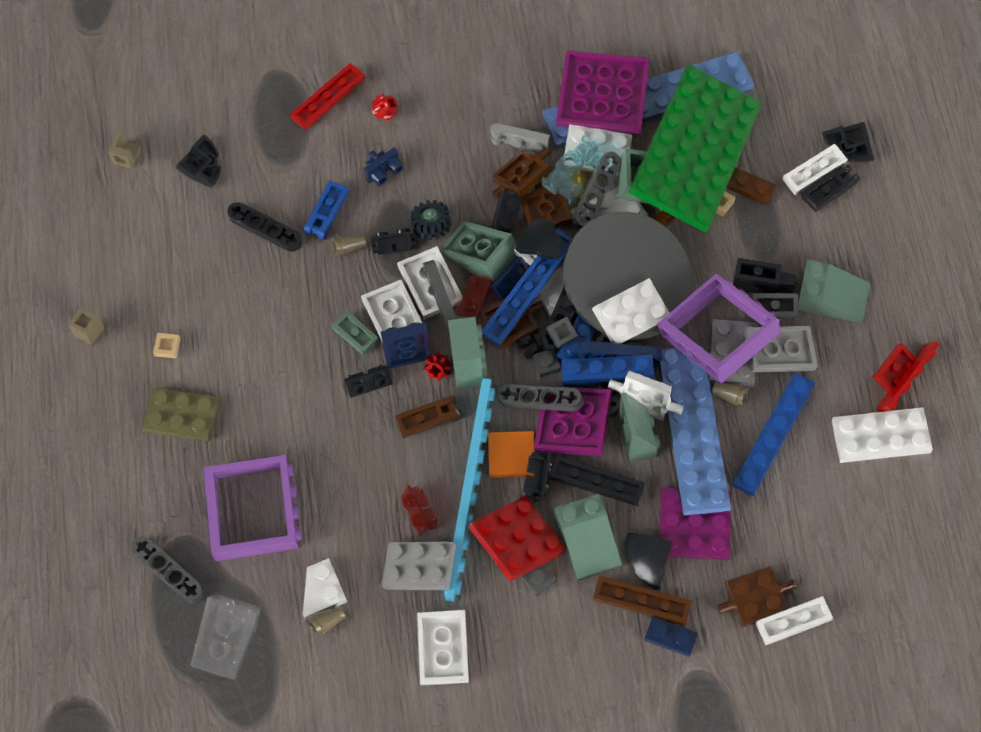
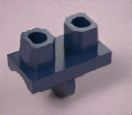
M393 147L386 153L381 151L377 154L374 150L369 152L370 160L366 162L367 166L364 168L367 182L369 184L374 182L378 186H382L388 180L385 172L391 170L394 175H397L403 171V164L399 159L398 151Z

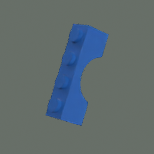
M652 355L565 359L562 360L561 367L562 386L588 388L597 383L610 382L611 379L624 383L629 371L654 380Z

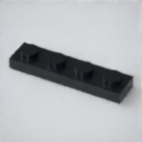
M556 456L549 476L551 480L638 506L645 486V482L560 456Z

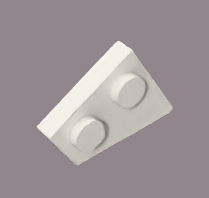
M329 558L307 567L303 606L305 620L313 617V613L332 609L347 602Z

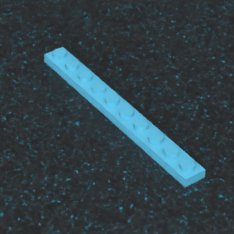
M482 378L453 540L456 549L450 588L444 591L445 601L455 602L456 595L461 593L462 581L459 580L460 572L464 573L466 558H462L463 551L468 550L470 536H466L467 529L473 522V514H470L471 506H476L477 493H474L475 485L480 483L481 471H478V466L483 464L485 450H481L482 443L487 442L488 429H485L486 422H490L492 414L489 403L494 401L495 388H492L491 379Z

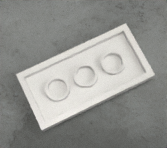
M924 408L832 418L840 463L931 453L933 450Z

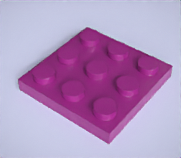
M565 387L579 390L584 398V404L577 411L541 409L534 443L535 451L602 456L613 394L611 389ZM548 395L546 397V403L554 402L557 398V395ZM573 396V399L568 401L572 403L573 400H577V398Z
M661 487L659 538L672 541L669 557L730 560L731 509L724 512L683 515L679 488ZM728 491L731 505V491Z

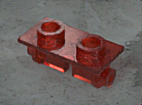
M471 275L457 314L465 315L466 318L475 317L477 319L492 279Z
M408 485L401 496L402 504L411 517L413 527L417 529L419 536H422L426 528L429 530L437 528L436 523L438 520L431 508H422L429 504L423 490L419 489L418 486L411 488Z

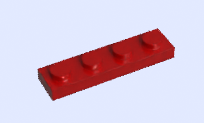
M349 63L290 114L291 119L306 131L365 80V74Z

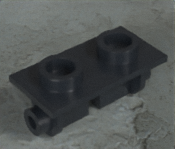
M409 228L396 230L397 234L388 235V232L375 233V237H371L372 242L376 241V244L372 245L373 254L393 253L392 244H396L397 252L412 250V248L416 247L415 239L410 238V236H414V231L410 232Z
M380 364V366L368 369L367 374H364L362 371L348 375V378H345L344 381L350 398L392 385L393 382L387 365L382 366Z
M532 452L528 458L526 472L534 474V477L529 475L525 477L523 492L526 498H534L533 502L539 501L548 492V483L546 481L547 475H549L552 468V462H550L551 453L540 457L541 454L539 452Z

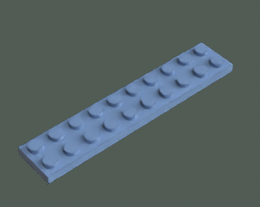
M739 52L692 65L742 92L751 90L754 87V83ZM685 68L647 79L642 123L663 117ZM558 106L542 110V116L556 149L566 146L569 128L556 126Z

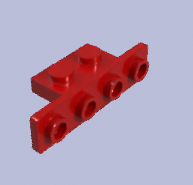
M937 341L925 343L916 356L902 343L895 346L872 376L887 391V394L876 407L879 412L890 411L897 406L899 397L911 387V381L922 373L924 364L935 356V350L939 346Z

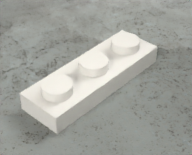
M833 144L785 174L783 181L794 195H797L845 165L848 159L836 144Z
M822 596L758 620L756 625L765 645L832 621L833 617Z

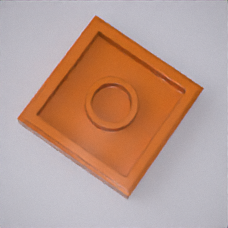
M534 431L488 433L489 478L526 477L527 475L534 477V474L526 472L528 458L534 452Z

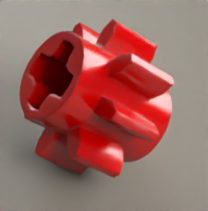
M382 93L372 101V112L378 119L385 118L388 121L398 113L396 110L398 107L397 101L390 95L385 97Z
M437 351L434 356L429 355L425 360L427 364L423 369L427 370L429 378L432 377L440 381L443 376L448 377L451 373L449 369L453 363L449 362L447 354H439Z

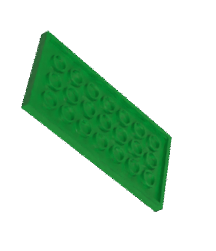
M687 64L628 193L706 233L713 221L762 102Z

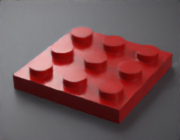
M525 496L472 522L469 526V529L510 582L564 554L567 549Z

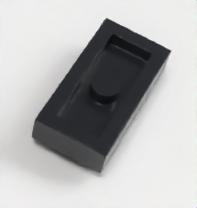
M505 190L501 191L491 228L510 233L513 236L522 198Z

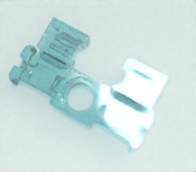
M586 135L582 136V142L573 151L569 149L555 165V170L546 179L542 177V185L553 194L559 192L568 199V204L570 205L583 193L584 188L580 184L576 185L573 183L572 177L584 166V162L586 166L588 164L592 166L593 171H595L600 158L604 155L597 150V143L594 141L591 143L589 141L590 138ZM572 160L576 166L568 169L564 166V163Z

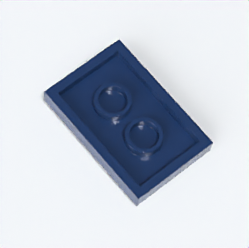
M414 322L401 328L391 327L381 332L388 368L422 362L431 355L425 322Z

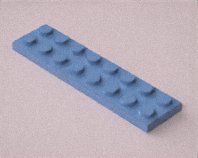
M677 348L662 349V361L659 364L662 382L672 386L671 402L684 406L681 415L669 410L667 411L683 515L730 511L731 505L708 373Z

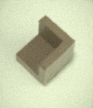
M118 132L108 153L112 163L132 168L141 147L140 145L126 142L123 134Z
M82 307L78 309L68 323L75 337L91 345L94 344L104 330L99 316Z

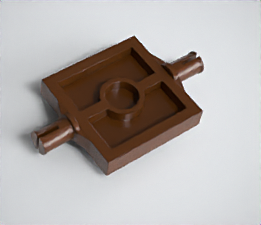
M544 147L537 154H530L521 150L492 175L494 182L500 185L492 192L493 195L498 199L500 192L505 190L513 192L522 198L552 172L550 165L543 161V159L551 154L550 150Z
M541 180L534 186L535 191L522 197L521 205L528 226L536 218L547 219L557 228L573 224L562 186L543 188Z
M504 300L479 312L484 326ZM541 300L529 306L500 347H498L500 351L517 343L522 337L539 331L533 314L545 309Z
M771 566L726 581L729 601L717 605V609L720 615L733 610L739 617L742 627L756 623L758 620L787 610L784 592L796 589V585L793 579L780 584L775 578Z

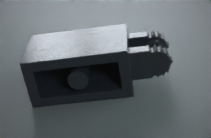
M738 258L733 286L738 290L743 289L745 292L752 293L781 292L791 294L796 288L795 284L798 280L793 274L781 272L782 265Z

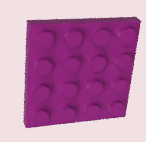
M566 50L556 126L569 127L570 124L607 131L641 134L650 58Z

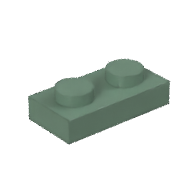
M348 311L332 324V329L363 356L379 342V337Z

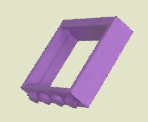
M717 273L657 323L660 333L665 340L721 384L781 333L778 323L780 320L775 317L774 312L765 310L759 301H753L743 289L738 290L729 279L725 280ZM720 294L762 325L760 329L721 362L679 330Z
M286 455L204 467L211 554L215 562L299 549L298 540H301L300 526L296 527L295 519H299L298 506L293 503V497H297L295 483L291 484L290 477L294 476L293 463L288 462ZM281 469L288 536L223 545L217 478Z

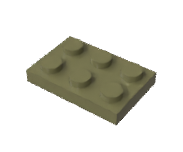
M153 388L142 430L148 433L210 441L220 400L215 396Z

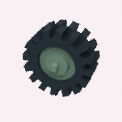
M426 200V204L420 202V207H414V211H411V222L416 236H421V239L424 240L426 237H428V240H432V237L439 239L440 234L445 236L446 232H449L451 219L448 207L443 202L437 203V200H433V203H430V200Z

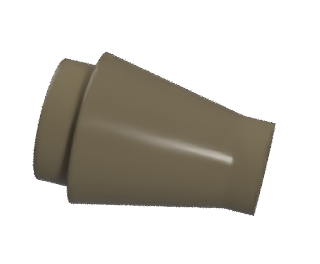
M363 234L337 235L336 238H332L335 255L344 256L366 246Z
M716 382L712 394L738 406V404L744 405L748 388L743 387V384H721Z
M337 606L313 613V617L309 618L308 621L312 631L317 636L319 634L324 635L346 617L342 608Z

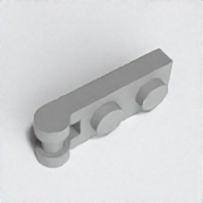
M499 123L493 124L490 129L491 142L494 145L505 143L516 148L531 149L534 152H540L544 147L548 149L550 147V135Z

